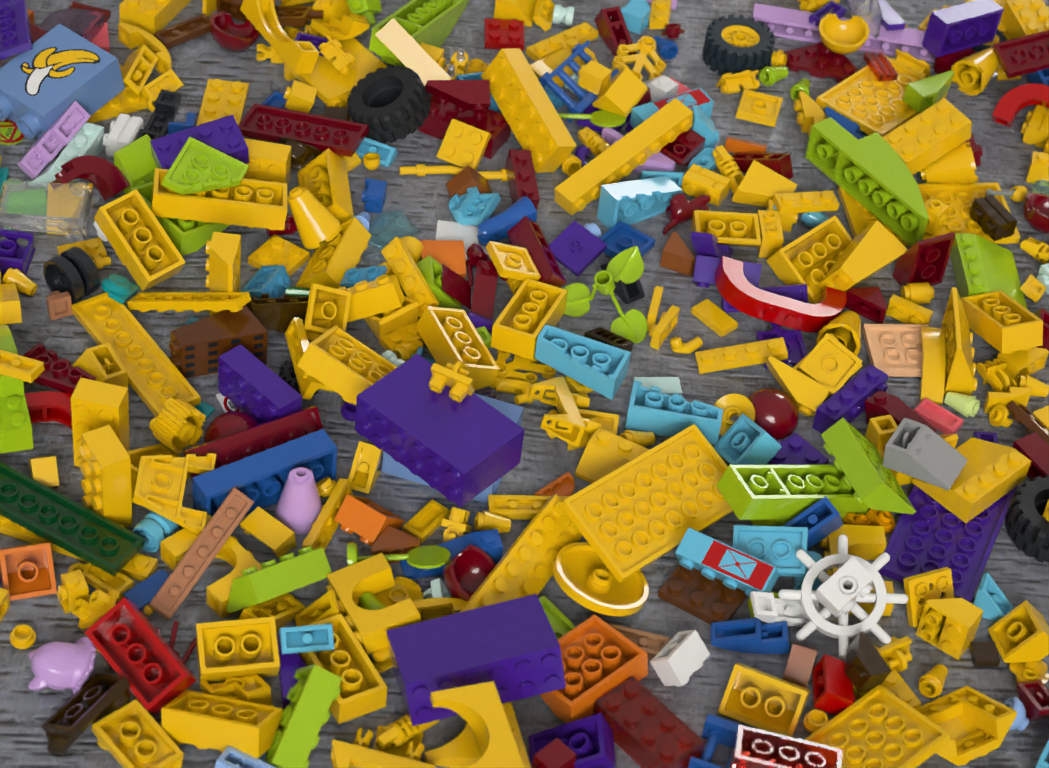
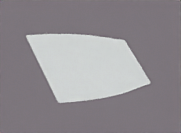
M438 220L435 240H463L465 259L467 260V249L473 243L479 245L477 238L478 227ZM481 246L485 254L489 256L486 246Z

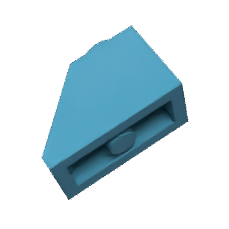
M692 105L693 124L690 129L705 138L704 149L708 147L714 148L715 143H718L719 131L715 130L714 122L697 105Z

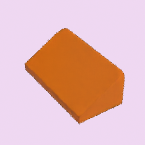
M730 136L726 138L725 142L726 151L732 153H766L768 146Z

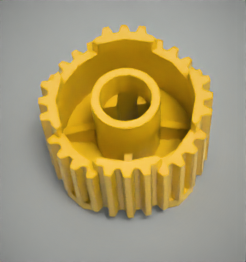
M171 397L164 402L159 416L151 420L149 428L153 431L152 434L158 441L174 453L180 454V452H183V448H187L188 445H197V442L201 440L200 438L203 436L201 426L204 424L202 422L205 421L206 416L184 399L178 398L175 400Z

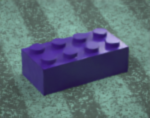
M974 0L933 11L929 17L922 46L936 57L993 42L1004 8L993 0Z
M233 114L150 140L152 157L158 169H170L189 136L245 164L249 163L248 147Z
M241 344L219 356V392L231 400L238 409L254 417L259 424L302 410V395Z

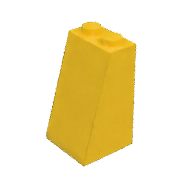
M876 220L852 239L819 282L818 286L823 291L827 286L847 292L887 267L907 252L908 249Z

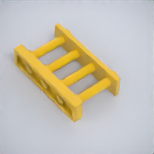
M294 317L284 334L302 398L311 400L318 389L335 392L325 388L322 382L316 378L307 376L297 366L309 346V342L314 341L321 335L307 332L304 329L303 320Z

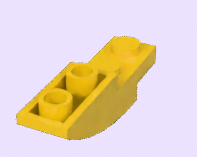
M799 91L798 99L794 100V111H797V124H800L801 132L808 133V137H810L812 125L827 119V116L810 96L803 91Z

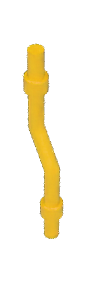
M416 164V166H399V175H416V177H422L425 174L457 175L464 168L451 165L425 166V164ZM500 169V171H477L487 180L500 179L501 181H508L506 169Z

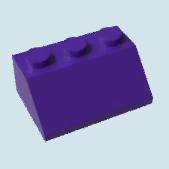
M702 255L695 256L692 282L697 283L696 287L709 288V285H716L715 271L721 258ZM742 261L745 278L753 286L759 287L762 264Z

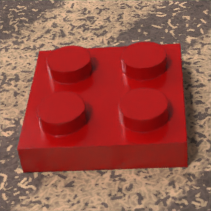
M485 18V49L520 48L521 51H524V21Z

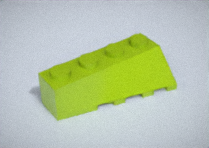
M312 546L298 550V556H294L292 552L279 557V563H276L275 559L260 564L262 568L260 570H257L256 566L241 571L243 576L233 579L226 608L227 612L231 613L265 602L327 578L326 575L332 573L324 548L321 547L313 550Z
M316 664L296 669L294 678L298 679V682L294 688L291 687L289 689L287 698L291 701L282 711L279 722L282 727L281 730H276L271 747L264 759L265 763L276 768H308V756L311 749L313 750L320 740V735H318L320 728L326 724L330 717V705L332 701L337 699L341 691L339 686L342 680L341 677Z

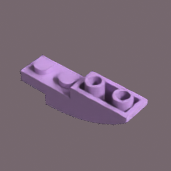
M611 127L602 129L601 137L611 146L624 137ZM659 152L653 154L643 165L637 166L633 171L641 173L642 170L674 172L676 162Z

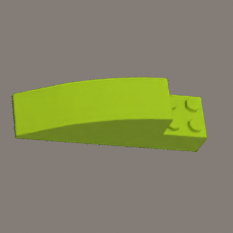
M411 0L372 28L369 50L375 52L378 56H382L381 61L406 68L375 34L391 19H395L419 45L425 43L440 48L453 30L469 0Z
M831 117L813 124L805 158L911 247L916 242L922 241L929 219L924 201L912 173L890 144L877 132L858 140Z
M7 324L0 325V350L18 355ZM0 374V454L34 449L32 425L24 395V381Z
M729 465L717 484V488L738 519L750 520L754 526L782 527L825 496L839 512L843 523V518L847 513L866 514L870 510L865 503L861 505L853 496L854 488L851 489L843 479L845 476L844 472H840L835 465Z

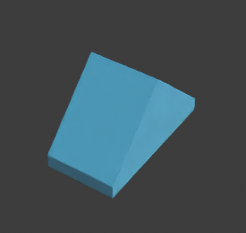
M985 573L973 605L984 610L983 618L997 622L1013 610V605L989 573Z

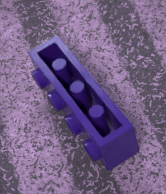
M871 364L868 365L817 408L812 428L822 434L841 418L851 423L865 411L866 399L878 391H887L888 386L886 383L889 375Z

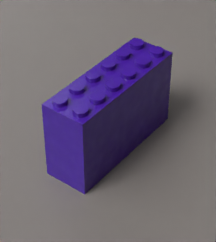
M416 354L357 395L355 430L361 436L374 443L377 448L389 454L396 462L408 468L412 474L420 477L430 487L435 488L449 501L454 502L461 508L520 464L525 429L474 393L472 396L467 394L462 402L459 403L449 397L451 387L445 385L441 393L430 390L429 382L432 376L431 367L433 364L419 354Z
M537 594L386 630L393 672L412 726L459 715L447 708L433 707L430 695L431 692L494 681L499 698L503 704L566 688L560 644Z

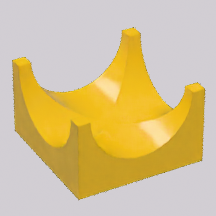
M494 681L431 692L430 700L433 707H443L456 712L467 722V725L451 742L424 752L425 763L449 768H524Z

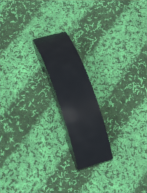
M161 90L155 101L154 112L146 127L140 129L135 140L146 134L150 136L151 140L166 136L168 134V123L173 122L182 94Z

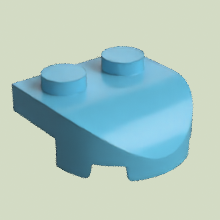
M477 187L467 188V193L460 197L458 194H455L450 199L448 205L456 222L461 225L478 226L481 222L490 218L501 199L499 193L480 194Z

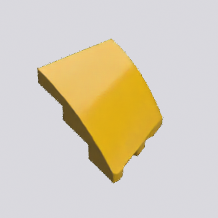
M350 12L349 16L343 15V18L331 16L329 23L312 19L310 27L325 37L328 35L332 40L334 38L346 40L369 29L370 24L366 20L367 17Z
M258 675L228 677L222 683L209 684L207 680L200 681V688L203 693L275 707L272 705L270 686Z

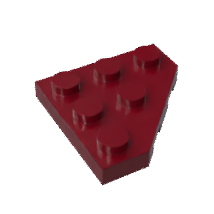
M823 42L784 52L787 55L786 66L791 71L798 72L799 69L808 71L814 77L825 79L827 76L837 79V82L840 83L859 71L844 54L834 53Z

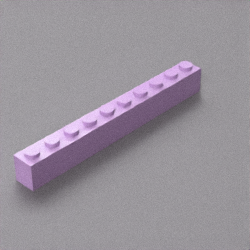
M754 4L752 14L754 22L759 20L763 22V27L768 26L770 32L774 33V36L813 43L822 42L819 27L815 26V22L812 24L808 22L809 16L813 14L812 12ZM841 17L840 20L846 21L849 18ZM867 22L870 32L865 44L858 50L896 56V49L902 52H908L918 60L935 63L936 56L922 46L926 31L910 28L887 31L882 24Z

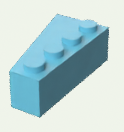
M668 176L602 185L597 218L609 230L620 220L628 225L635 224L665 212L666 208L670 205L671 198L676 194H682V189Z
M545 324L537 337L535 359L610 400L614 398L628 373L631 355L629 351Z
M634 380L625 429L643 432L652 431L658 436L672 437L695 424L708 442L716 445L723 409L697 400L688 402L682 395L674 393L673 396L661 393V388L652 386L649 389L641 386L642 382Z

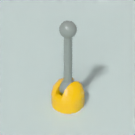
M1017 185L1012 187L1010 191L987 189L985 194L986 196L991 194L1010 196L1015 202H1024L1028 191L1025 186Z

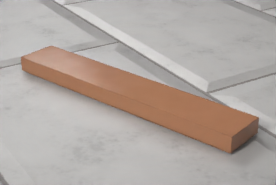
M235 487L230 491L148 604L151 609L169 621L254 501Z

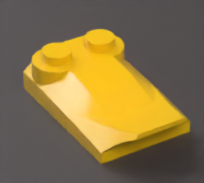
M573 38L565 40L561 49L530 64L536 77L541 78L546 72L552 73L573 54L571 50L580 42ZM586 47L584 51L598 63L595 54ZM579 56L574 59L580 67L586 65ZM568 66L563 69L569 76L574 73ZM558 76L552 79L559 87L564 86V82Z
M137 699L92 725V732L97 737L99 747L109 751L123 768H182L184 753Z

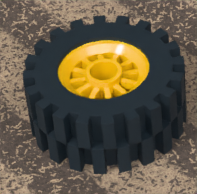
M728 15V18L721 16L719 21L714 19L712 24L708 25L703 47V60H705L706 66H710L711 71L717 70L720 76L726 73L736 74L745 70H758L759 72L756 76L759 77L760 71L764 67L770 66L775 43L774 33L770 32L768 26L763 27V22L760 20L754 22L752 17L745 19L744 15H739L738 18H735L734 15Z

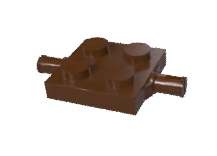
M274 6L281 27L292 26L293 28H302L311 19L324 18L323 10L312 11L313 6Z

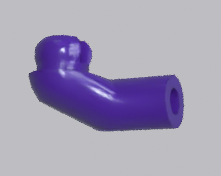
M585 145L579 146L574 154L581 160L582 167L588 163L585 158H588L587 154H591V150Z

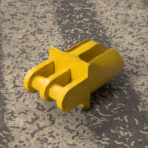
M998 358L993 359L992 362L990 360L985 361V364L977 363L976 369L984 379L983 385L988 383L995 392L1007 393L1009 386L1017 387V383L1006 370L1007 363H1002Z

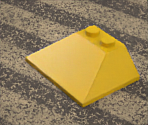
M968 686L915 708V710L950 733L951 742L935 754L957 766L966 765L969 761L985 756L999 748L1017 716L1015 710Z

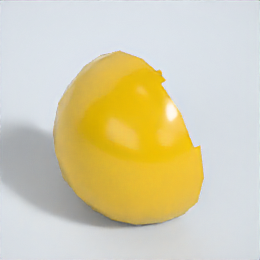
M829 13L821 19L819 24L821 41L829 50L837 54H850L857 51L865 44L870 32L867 22L860 16H852L849 20L843 21L837 18V14Z

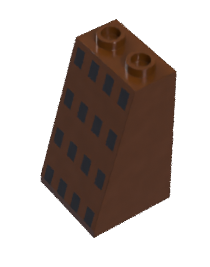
M246 305L238 312L225 310L170 331V361L185 378L216 374L219 368V356L241 344L266 365L268 331Z

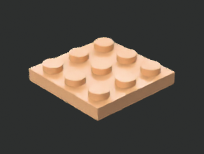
M863 324L862 333L870 364L889 375L888 377H921L922 347H920V326L928 327V324Z

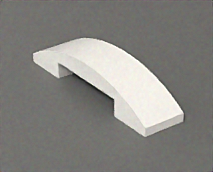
M752 591L750 593L754 616L764 622L787 621L788 626L803 627L809 622L803 613L800 600L774 598L773 593ZM812 600L815 609L819 613L825 606L820 601ZM833 614L826 619L833 624L838 623V618Z

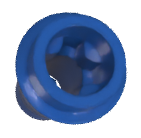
M659 35L653 38L656 41V49L662 58L671 60L677 56L678 47L674 41Z

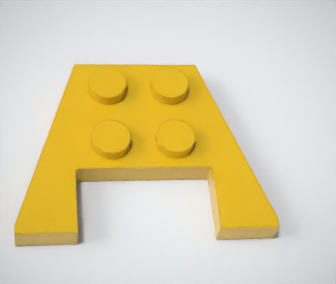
M210 453L206 457H196V454H187L186 457L173 458L172 455L141 456L132 501L199 535L206 525L207 512L182 507L187 472L202 474L214 470L216 454Z

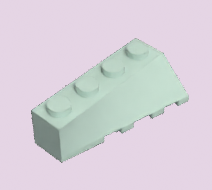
M85 122L60 156L29 182V187L45 189L48 192V183L56 180L54 175L63 170L61 165L79 156L91 155L98 157L105 147L103 146L104 127ZM73 179L68 183H79L81 179Z

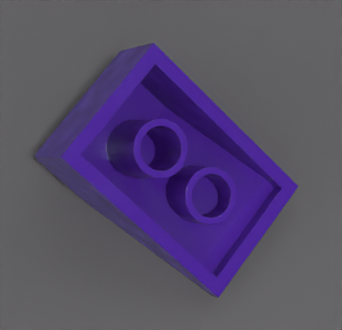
M601 713L528 735L531 768L534 754L556 738L576 754L574 768H617L613 730Z

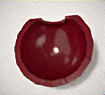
M226 11L215 13L210 17V32L213 39L219 46L228 51L239 52L247 50L257 42L261 34L250 20L247 19L245 23L237 24L232 20V14L226 13Z
M1040 193L1027 194L1023 206L1025 220L1034 230L1043 234H1049V196Z
M763 388L747 397L755 408L754 422L768 434H771L776 440L784 439L793 434V431L798 426L799 410L794 400L786 392L776 388Z
M228 411L222 413L210 422L205 431L204 443L259 425L254 417L245 412Z
M468 545L445 565L443 570L444 585L450 596L468 601L496 565L492 558L482 549Z

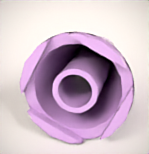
M299 467L291 470L275 509V519L292 530L294 534H308L313 522L316 521L321 512L322 503L313 473L307 468Z

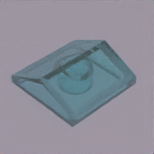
M382 211L369 223L368 232L372 235L369 243L383 249L395 237H413L418 232V228L402 212Z

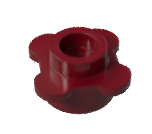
M669 23L665 25V31H662V35L675 39L679 37V34L684 33L685 30L681 29V25L678 23Z

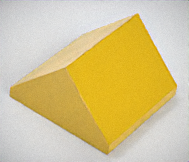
M625 67L612 77L600 95L594 100L592 106L627 117L648 88Z
M404 296L405 299L402 307L363 319L380 341L381 336L418 321V301Z

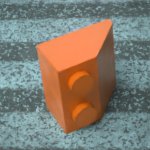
M350 494L346 495L334 518V521L341 524L340 529L349 534L357 533L361 536L359 540L370 546H373L387 525L399 529L405 522L401 517L370 499Z
M46 541L0 549V575L3 589L9 590L10 601L57 593L50 542Z

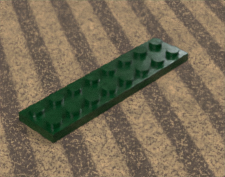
M0 462L1 516L113 576L145 546V538Z

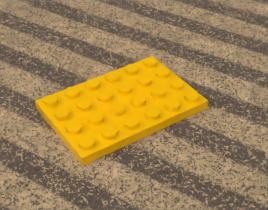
M883 55L818 96L816 103L823 110L829 107L855 122L864 133L871 135L877 132L883 137L919 114L904 102L903 98L907 84L925 79V77ZM947 91V92L945 93V95L941 98V100H942L943 98H946L948 91Z

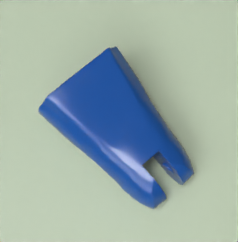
M523 196L502 213L481 222L478 225L477 231L479 245L487 246L489 241L498 242L509 238L507 232L525 216L536 223L537 211L532 201L528 197Z

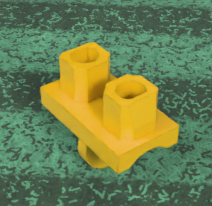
M458 360L455 365L447 363L446 367L433 363L431 367L432 376L429 382L430 390L441 393L445 385L451 387L449 397L461 403L467 394L472 396L475 388L472 387L473 379L469 378L470 372L464 369V361Z
M452 507L449 520L443 519L441 526L448 527L443 533L444 542L464 536V532L471 533L472 526L467 525L470 516L469 511Z
M98 589L90 595L89 602L82 598L74 601L72 614L79 617L78 627L83 630L91 627L116 605V599L120 593L115 589L108 593Z
M892 636L891 642L884 644L880 648L874 645L890 669L894 667L896 671L902 672L907 669V662L912 660L910 653L912 639L908 636L901 639Z

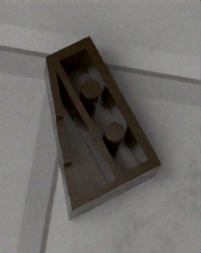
M262 293L261 298L250 297L251 301L246 304L267 331L285 333L294 317L302 319L305 325L309 295L283 294V297L269 298V294Z

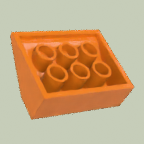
M594 614L558 639L566 688L539 695L552 712L566 724L589 717L648 675V655L644 650Z

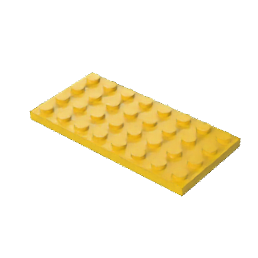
M999 183L918 184L924 203L933 197L950 206L947 214L949 219L946 225L934 236L925 231L923 240L954 232L976 234L995 244L1019 243L1021 237L1017 227L1012 236L993 241L969 215L973 201L981 197L984 198L987 189L1001 191ZM840 186L838 187V194L853 238L878 220L904 246H910ZM994 195L1010 212L1004 195Z
M695 424L573 494L560 504L561 508L619 583L678 547L688 528L702 532L733 512L717 488V484L728 466Z

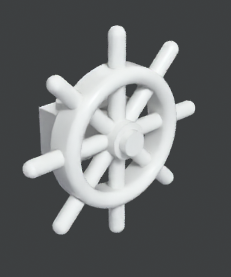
M844 534L838 537V554L827 556L818 562H815L804 550L800 549L796 552V557L809 571L803 580L801 590L782 589L778 592V596L780 599L800 600L803 613L809 622L796 633L798 641H803L816 629L826 636L838 639V656L842 660H846L847 648L849 646L848 639L856 638L860 632L866 634L871 631L883 644L891 642V637L877 623L884 612L886 603L905 604L908 602V596L906 594L886 593L884 581L878 571L890 560L888 553H882L870 564L860 557L848 554V538ZM838 567V570L831 577L825 572L826 570ZM816 578L823 583L817 591L812 590V585ZM812 600L820 601L825 607L818 613ZM856 602L875 603L872 613L868 615ZM851 611L861 622L848 626V612ZM831 614H833L835 617L838 616V625L833 624L827 621L826 619Z

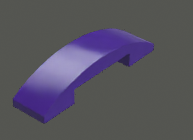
M691 231L692 244L698 255L716 258L725 256L730 258L733 254L734 249L730 246L717 244L718 237L715 235Z

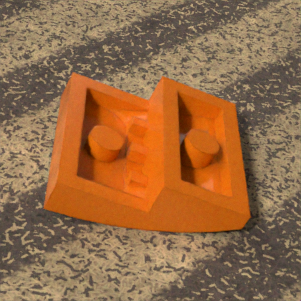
M420 240L423 245L420 261L430 255L439 264L445 265L462 278H466L463 240Z

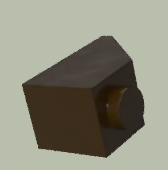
M860 632L848 646L844 672L858 692L875 688L879 684L881 685L892 672L864 632Z

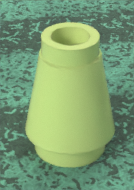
M949 391L944 399L945 404L965 417H974L980 407V401L975 396Z

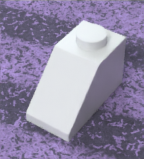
M665 75L644 82L650 88V102L677 95L679 84Z

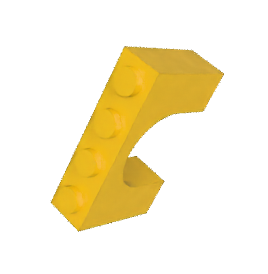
M209 514L206 518V525L212 518ZM184 528L160 542V558L174 570L199 535ZM231 535L214 558L228 562L234 569L225 577L206 587V604L221 619L231 614L227 612L226 608L233 579L243 576L241 571L254 566H256L257 570L262 569L254 555L250 551H246L239 544L237 538Z
M843 524V526L819 542L820 547L824 548L822 558L838 554V537L844 534L848 538V554L855 555L864 560H876L884 553L887 545L884 526ZM838 567L826 570L825 572L831 577L838 570ZM884 581L886 593L894 594L893 582ZM856 602L868 615L872 613L875 603ZM886 603L882 616H891L894 604Z
M383 553L326 575L329 584L325 586L326 592L330 590L335 591L339 614L344 615V619L351 630H353L354 635L367 655L389 646L386 630L421 622L420 613L410 598L378 610H367L359 607V598L364 593L370 592L373 595L395 586L391 566Z

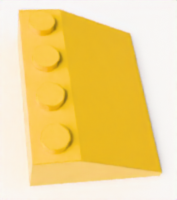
M836 215L777 251L766 261L778 279L786 285L807 284L808 301L811 304H817L823 293V290L818 286L819 282L846 249L852 238Z
M952 287L940 327L944 331L946 349L944 397L949 391L971 396L972 391L977 389V378H974L976 363L972 361L974 358V347H971L973 332H970L969 321L956 287Z
M336 325L309 344L297 365L307 376L316 378L322 382L325 388L335 391L341 395L344 401L356 405L358 394L397 368V366Z
M972 437L955 449L967 459V463L950 490L916 478L912 480V483L964 523H968L1022 483L1026 478L1031 460L1013 447Z

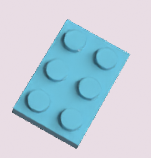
M734 525L733 548L776 566L779 576H806V566L796 557V552L801 549L807 553L808 527Z

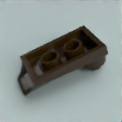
M96 673L41 726L47 736V750L50 753L65 755L88 726L98 721L110 710H118L127 705L131 697V692L129 691L130 684L127 679L122 676Z

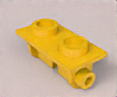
M326 35L328 42L326 44L323 42L319 45L320 53L329 62L336 57L337 59L332 62V65L341 74L348 75L352 67L357 71L358 69L354 63L356 59L350 52L345 53L342 50L343 46L336 38L332 40Z
M896 49V59L892 58L894 61L925 78L930 77V65L926 61L918 60L908 52Z
M745 70L736 74L726 73L721 76L716 87H720L721 93L726 95L739 93L741 91L740 85L743 91L744 89L756 90L760 87L759 80L755 79L759 71Z

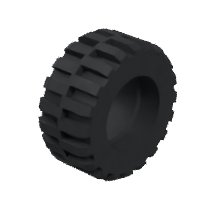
M398 65L397 67L387 66L384 69L379 68L376 69V72L368 73L364 79L361 78L357 82V86L352 88L347 101V110L353 122L368 125L369 132L366 138L386 144L388 141L390 143L396 142L397 139L407 138L408 134L416 132V128L424 124V119H427L431 107L429 95L419 75L410 68Z
M1039 476L1031 479V481L1024 482L1016 490L1006 517L1008 535L1012 541H1015V546L1019 550H1024V554L1028 557L1037 558L1036 561L1041 563L1044 561L1049 562V522L1041 516L1049 499V476H1044V478Z

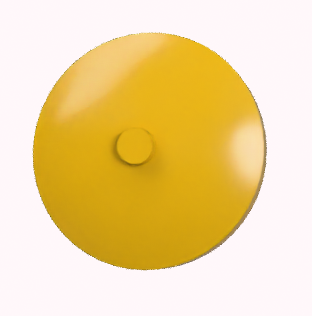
M576 542L564 546L560 549L553 562V575L560 588L574 601L597 613L609 616L632 615L643 607L648 597V583L641 571L636 572L619 583L588 542Z

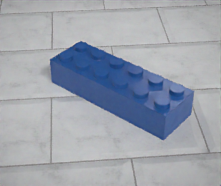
M321 429L228 465H223L212 471L202 473L193 477V509L207 512V515L209 514L212 517L234 487L254 501L245 515L252 513L258 506L262 509L278 503L290 471L299 467L309 469L313 473L316 483L325 477H330L331 480L336 481L337 446L325 430Z

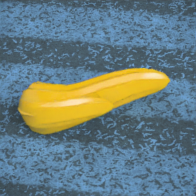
M496 377L491 385V388L496 391L516 394L514 402L517 405L525 402L530 404L535 400L528 398L531 386L533 385L530 382L520 379Z

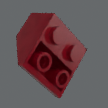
M689 129L677 136L672 143L665 145L660 152L680 166H688L690 161L704 149L705 138Z

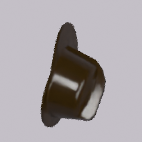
M287 137L279 139V144L291 146V169H302L323 153L316 147Z

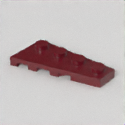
M40 342L23 355L24 357L44 362V371L33 381L35 383L73 394L80 378L96 381L94 376L80 367H73L67 359L57 357V353L53 350H46L45 346Z

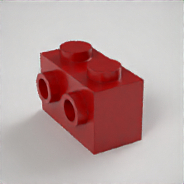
M824 654L812 669L814 707L836 716L855 701L853 684L844 672V661Z

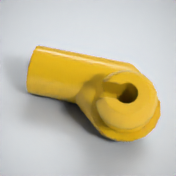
M674 337L670 340V348L675 353L691 354L703 346V341L700 337H695L687 343H682L680 337Z

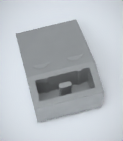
M905 417L885 445L883 460L884 467L946 490H950L967 463V459L927 425Z

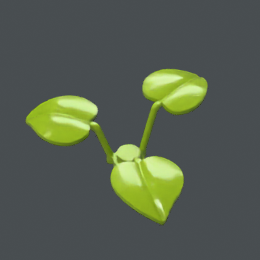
M638 246L628 248L616 255L609 262L607 271H599L595 275V284L592 285L591 295L589 288L582 283H573L564 287L563 289L568 290L564 315L580 317L588 313L590 310L589 301L594 299L595 293L598 290L603 295H610L621 316L612 322L611 332L629 339L634 344L642 342L648 330L645 316L636 309L629 310L624 315L613 293L615 289L614 282L617 283L621 280L625 284H630L640 279L643 275L644 263Z

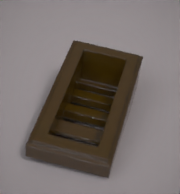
M601 327L587 331L584 334L586 338L629 352L632 351L634 345L629 339Z

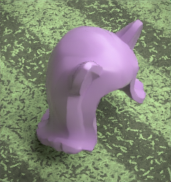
M83 637L75 643L55 641L44 644L37 650H33L29 653V659L31 660V668L35 677L29 682V689L40 690L46 687L55 690L71 689L74 695L82 688V685L87 681L94 669V660L96 659L95 645L88 637Z

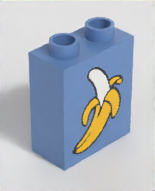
M59 23L34 42L32 49L20 53L0 68V121H5L7 118L16 123L18 129L25 137L32 140L36 136L40 138L74 101L91 116L125 89L118 58Z

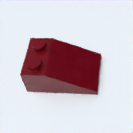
M951 232L916 242L896 261L892 277L901 287L907 285V283L929 282L930 286L942 283L956 234Z

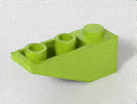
M951 70L907 84L903 101L917 113L923 112L926 108L940 101L950 89L954 72Z

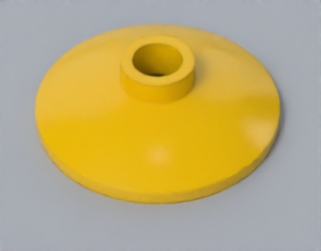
M727 394L718 399L713 405L723 409L719 432L721 436L736 422L731 421L735 415L739 418L744 414L753 422L755 421V408L752 402L741 394Z

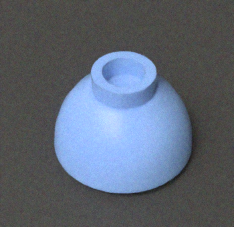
M1017 697L1007 699L1002 704L1010 707L1017 713L1009 731L1015 729L1019 731L1024 730L1029 723V719L1026 717V709L1023 703Z

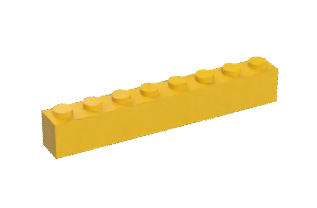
M673 99L555 187L554 201L571 216L578 211H582L588 203L600 197L602 185L617 183L624 176H628L637 166L643 165L653 154L659 153L665 145L672 143L682 132L688 131L693 124V111L678 99Z

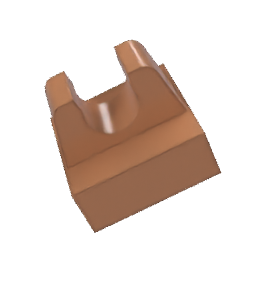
M68 291L49 293V296L46 297L48 317L51 321L73 315L71 295Z

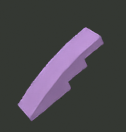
M74 101L42 134L17 165L31 179L37 177L63 146L70 142L89 119L90 115Z

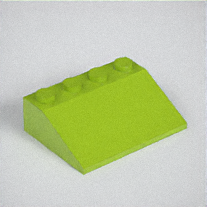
M153 181L130 188V192L135 189L138 190L151 210ZM155 216L181 256L198 251L206 245L207 240L211 241L213 232H222L230 226L221 223H205L195 220Z
M955 233L956 236L950 257L960 298L1001 290L1027 309L1024 294L1019 289L1021 283L1012 251L976 234Z
M841 418L821 434L825 441V444H823L825 450L835 457V460H833L834 465L840 472H844L845 476L843 479L851 489L854 488L853 496L859 504L863 505L865 503L872 510L905 514L917 512L891 470L883 466L884 459L878 449L847 420Z

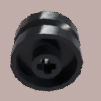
M75 246L62 252L60 256L46 261L43 266L45 281L51 292L59 291L63 293L68 291L71 295L72 304L81 300L83 296L95 292L100 287L98 269L89 255L81 248Z

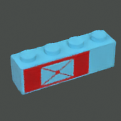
M697 88L632 108L630 125L636 128L675 98L691 111L692 105H697L711 118L714 101L701 88Z
M688 528L675 552L682 567L689 570L695 568L701 571L700 573L708 579L714 580L716 578L723 581L722 583L732 590L738 588L745 591V594L750 598L752 591L770 593L779 577L776 566L691 528Z

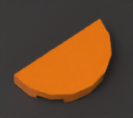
M568 471L535 492L534 496H553L555 494L558 496H572L575 490L574 477Z

